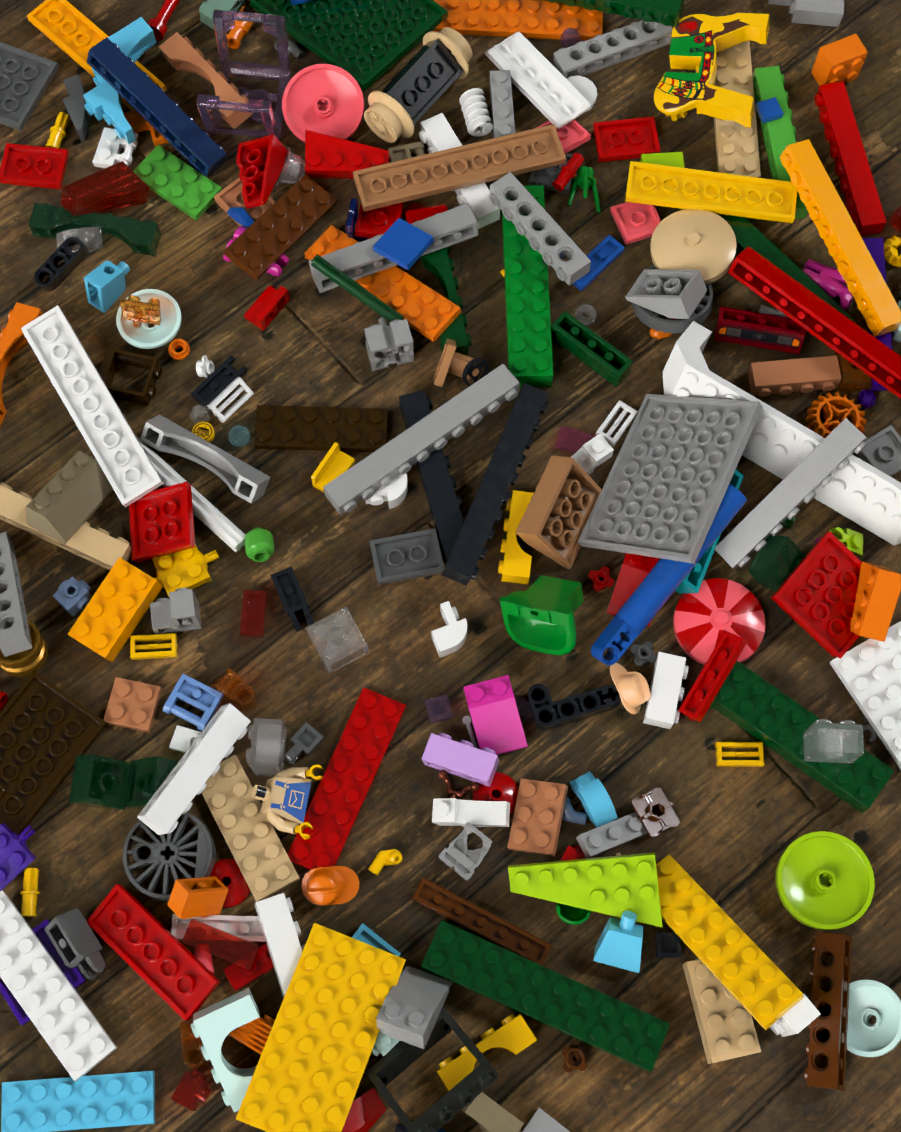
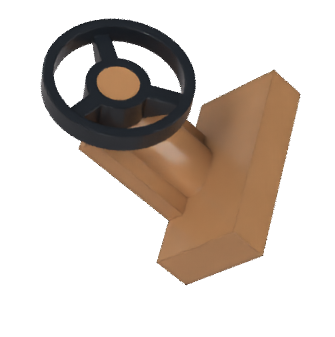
M447 338L433 377L434 385L442 387L447 373L462 377L464 383L471 386L472 384L468 383L467 379L470 380L471 377L474 383L477 382L482 366L485 365V370L481 378L489 373V365L482 358H472L455 352L456 341Z

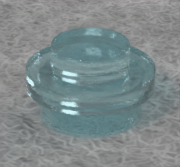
M234 426L229 431L228 439L233 446L243 447L250 441V432L244 426Z

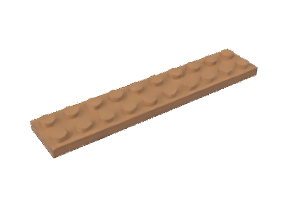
M552 124L353 171V178L363 211H368L498 180L509 172L515 176L565 164L566 156L555 125Z

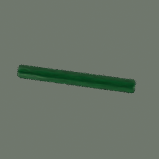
M316 255L311 261L312 267L389 322L396 319H404L403 315L321 256Z

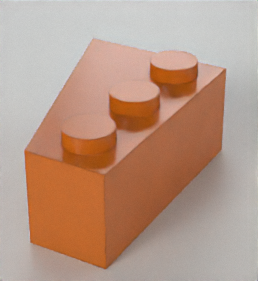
M862 561L850 631L859 636L885 642L901 591V573Z

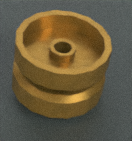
M29 620L28 626L32 649L6 657L0 649V667L10 676H29L33 670L35 672L39 671L46 662L48 646L36 625Z

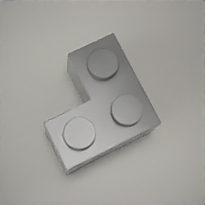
M178 588L175 592H169V598H160L156 602L150 603L152 629L155 634L202 629L199 602L192 589Z

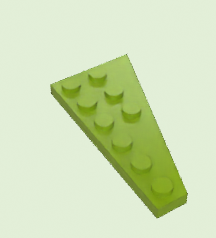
M655 853L508 866L510 891L513 893L620 918L623 911H631L637 915V922L663 928Z

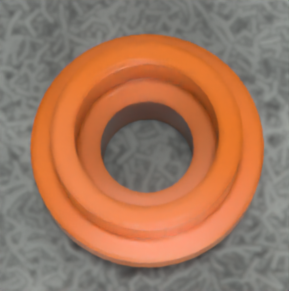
M175 339L170 343L168 352L173 359L182 360L189 355L190 346L185 340ZM179 348L183 349L181 352H176Z

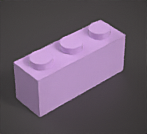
M431 733L421 759L424 765L438 770H445L447 773L488 787L491 786L499 764L498 755H495L496 752L486 747L480 750L474 748V745L468 741L460 740L459 743L451 740L452 737L447 734L438 733L436 735Z

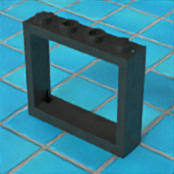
M444 1007L440 1011L425 1049L401 1041L365 1072L408 1132L438 1131L500 1077L491 1063ZM453 1030L480 1065L412 1123L388 1091L386 1085Z

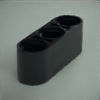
M72 236L67 238L35 272V282L46 291L55 290L86 258L88 254L86 244L78 237ZM79 244V250L73 253L72 248ZM65 260V265L62 268H58L59 261ZM50 275V281L43 284L44 277Z

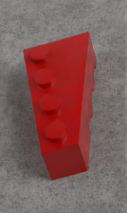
M305 130V173L310 178L354 179L353 171L390 163L388 150Z

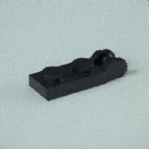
M292 567L270 575L287 616L291 618L296 632L301 630L299 620L295 616L299 612H304L305 620L309 626L314 625L308 610V603Z

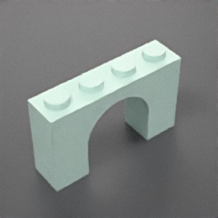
M249 988L194 1013V1023L190 1024L196 1038L200 1037L203 1042L201 1051L205 1060H211L214 1068L211 1069V1073L216 1084L221 1083L224 1089L221 1092L226 1106L231 1105L234 1112L240 1109L256 1066L242 1069L231 1065L224 1058L221 1047L224 1039L231 1031L260 1017L259 1009Z

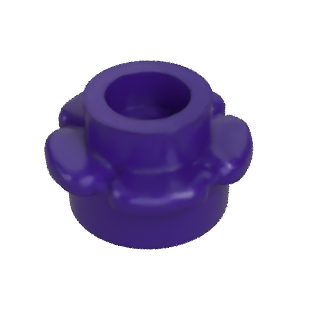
M862 389L860 391L857 405L861 404L862 409H868L875 404L876 395L873 390Z

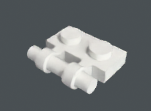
M104 127L93 159V165L114 170L117 163L120 164L119 169L121 171H127L128 166L131 165L133 160V150L138 145V134L133 132L136 140L128 144L124 138L120 139L114 129ZM121 148H125L124 153L120 154Z

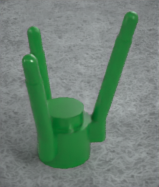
M587 166L580 167L577 171V177L573 180L567 206H571L578 185L583 189L584 199H587L588 188L592 186L596 210L600 213L601 209L594 170Z

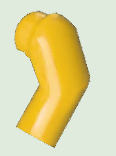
M396 849L382 850L377 854L368 870L378 876L384 866L399 864L402 861V854Z

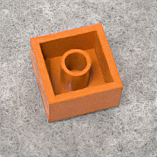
M857 34L850 35L820 47L811 73L819 86L843 81L844 83L847 81L852 82L858 78L868 51Z

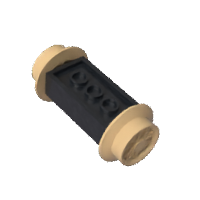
M448 27L443 28L439 33L433 31L426 33L423 37V47L381 92L373 91L369 94L368 103L370 107L364 112V118L369 128L379 138L389 143H394L399 137H411L414 134V125L456 79H463L468 75V62L473 54L467 40L459 32Z

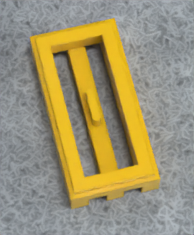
M177 633L130 636V658L138 660L178 657ZM172 640V643L136 645V642ZM172 649V651H156V652H138V653H136V651H141V650Z
M763 742L715 743L716 767H763L765 765ZM722 748H758V752H722ZM722 757H759V760H722Z

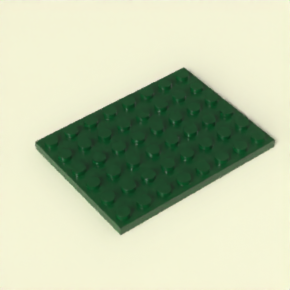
M250 0L252 8L325 62L338 66L350 73L363 90L370 87L415 47L426 33L433 31L448 17V11L433 0H314L297 5H292L291 0Z

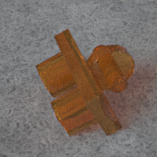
M130 295L127 300L121 299V317L123 320L133 321L134 328H140L142 323L160 325L161 311L159 299L151 298L148 300V303L141 302L140 298L134 295Z

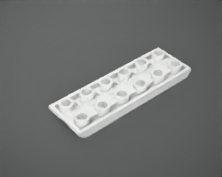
M520 32L512 34L501 43L485 51V55L499 70H510L511 82L557 129H560L591 109L588 100Z

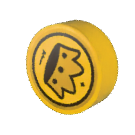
M199 422L192 429L193 434L209 443L215 437L214 429L208 422Z

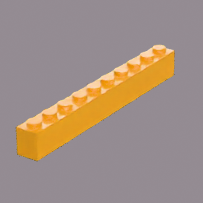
M807 139L787 145L780 156L781 163L786 168L792 184L795 185L801 201L809 212L810 218L814 221L820 237L824 240L830 256L834 259L839 273L843 276L849 292L853 295L859 311H861L867 322L868 328L872 331L874 337L895 331L901 325V311L810 140Z

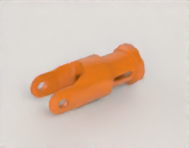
M245 6L241 8L231 24L230 32L225 34L223 38L225 44L232 49L240 47L241 39L247 35L257 18V12L250 20L241 17Z

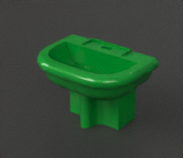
M541 575L526 591H516L500 598L505 628L513 641L518 645L531 651L563 656L573 650L577 637L574 612L584 602L581 582Z

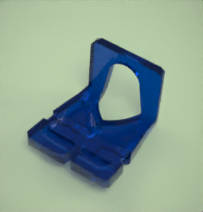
M352 198L345 230L348 237L362 242L370 238L354 237L355 224L358 218L357 198Z

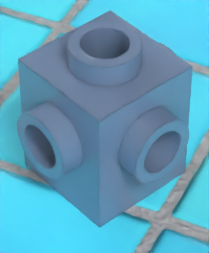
M71 577L60 584L58 591L53 597L59 605L74 617L80 610L83 611L92 595L89 593L91 588L82 579L78 582L74 577Z

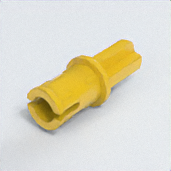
M64 112L58 114L54 126L50 128L51 133L45 147H60L62 139L66 136L65 129L70 119L68 114Z
M26 868L24 870L23 891H20L22 895L21 915L23 917L37 916V895H40L38 891V868Z

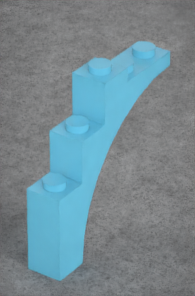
M142 17L108 37L134 63L145 51L156 44L152 28ZM92 68L95 76L93 81L97 87L83 95L86 102L84 104L86 111L90 116L94 115L98 121L104 118L108 125L112 124L115 127L114 130L120 139L124 138L128 144H131L136 139L132 127L123 115L122 96Z

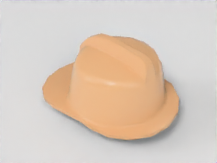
M619 663L610 665V675L624 707L631 714L639 713L641 704L651 699L647 680L639 672H628Z

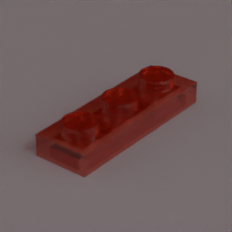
M191 918L182 940L185 944L251 970L260 949L258 944Z

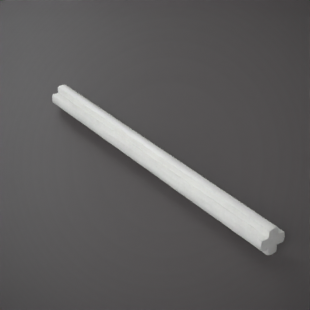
M137 437L164 483L162 484L163 487L187 482ZM191 486L193 514L233 551H240L242 546H244L245 534Z

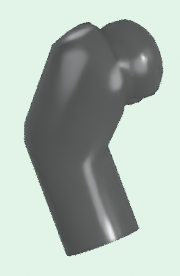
M277 40L275 42V49L281 54H293L298 60H301L305 55V52L292 40Z

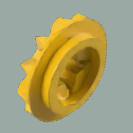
M894 235L892 238L887 239L883 245L884 258L889 264L901 267V254L898 256L897 248L901 246V237Z

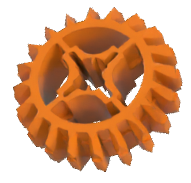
M829 392L825 397L821 395L817 401L812 402L811 407L807 410L808 416L805 422L808 423V429L824 438L845 418H849L851 423L863 433L865 430L864 425L866 424V419L863 418L865 411H859L861 404L855 405V398L848 400L847 393L840 397L838 392L834 396ZM821 411H822V413L824 414V416H823L824 419H825L824 424H822L821 421H820V412H821Z

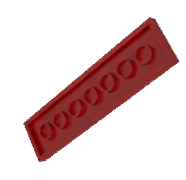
M363 688L304 817V822L310 823L313 829L305 828L302 833L310 835V838L307 840L303 839L297 833L287 854L292 863L308 870L318 867L336 866L406 709L405 704Z

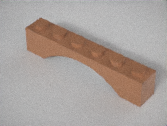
M176 32L159 46L165 59L176 71L195 73L204 77L214 86L216 95L215 105L222 118L233 129L237 128L253 114L249 107L251 103L244 94L240 96L236 86L232 82L228 84L225 75L221 71L216 72L213 63L209 59L205 60L202 52L198 48L194 49L193 44L186 36L183 38Z

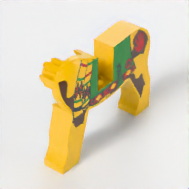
M735 13L718 17L692 14L680 19L678 26H674L672 30L669 53L671 69L696 70V73L665 72L654 92L656 108L664 113L666 117L670 116L672 121H677L681 117L685 118L687 111L697 108V114H704L721 120H731L740 123L744 127H751L754 113V97L714 85L717 72L716 53L745 41L767 44L769 14Z

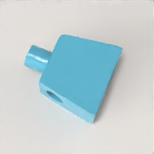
M105 261L86 275L84 282L88 303L105 313L125 291V275L130 271L129 266L123 261L117 266L110 261Z
M623 911L621 919L609 918L596 943L593 961L639 973L643 926L635 923L637 915L634 912Z

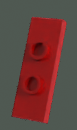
M267 944L262 945L223 969L235 992L274 969Z

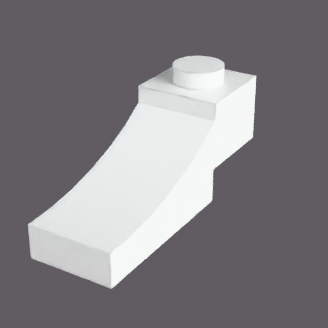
M600 433L586 442L571 457L590 475L596 467L612 457L614 449Z
M456 798L433 799L432 823L436 825L464 827L469 822L474 827H509L510 803L507 801H473Z

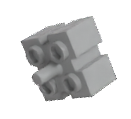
M381 317L378 320L379 324H374L364 329L366 349L372 371L388 368L390 364L397 363V365L414 362L413 339L407 319L393 320L389 323L390 326H388L387 320Z

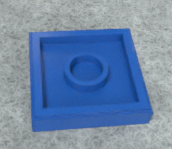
M398 218L373 245V251L409 270L434 242V238L430 234Z

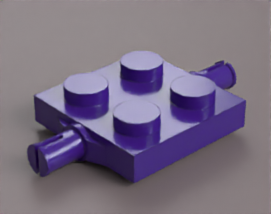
M4 823L0 825V891L36 859V856L28 849L26 841L35 834V830H31L32 827L29 825L19 835L12 832Z

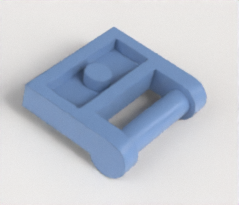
M182 673L163 707V712L169 715L172 713L196 725L197 729L202 731L212 719L224 695ZM178 699L204 711L205 713L202 718L177 706L176 702Z

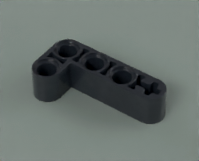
M543 684L532 685L527 694V703L536 727L542 731L551 730L614 710L621 702L619 692L614 684L552 702L549 691ZM534 692H540L544 699L536 701L531 695ZM608 693L611 696H616L614 701L611 698L606 699ZM592 700L595 707L592 709L586 708L583 701ZM563 707H570L573 710V714L570 716L564 715L561 709ZM544 713L548 714L551 717V721L544 723L539 719V716Z

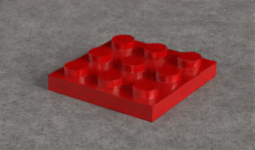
M183 482L151 491L129 505L132 561L139 563L195 547L190 483Z

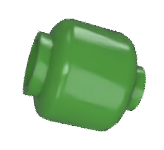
M254 528L245 535V553L248 558L255 562H264L273 555L275 547L273 535L270 531Z

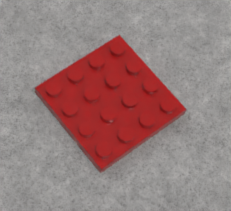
M828 531L825 532L793 570L771 599L834 658L838 657L841 659L859 637V635L850 630L862 562Z

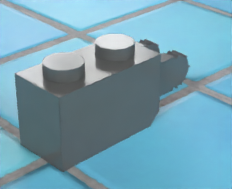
M78 908L56 916L45 927V932L65 965L72 969L78 967L85 979L94 980L98 972L101 973L106 967L105 961H103V957L99 953L103 948Z

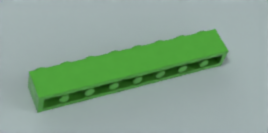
M779 66L755 68L753 88L756 103L776 97L783 112L782 118L767 123H762L759 116L771 176L773 180L791 182L790 176L780 159L787 145L796 143V128L791 123L792 110L788 108L787 104L788 92L784 91V75L780 73ZM797 191L795 219L806 218L808 210L801 201Z

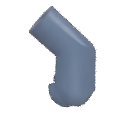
M566 797L562 819L566 822L585 825L587 813L574 811L570 804V799Z

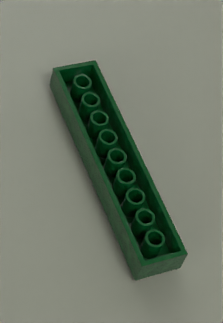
M442 920L421 965V969L452 981V983L646 1072H652L670 1023Z

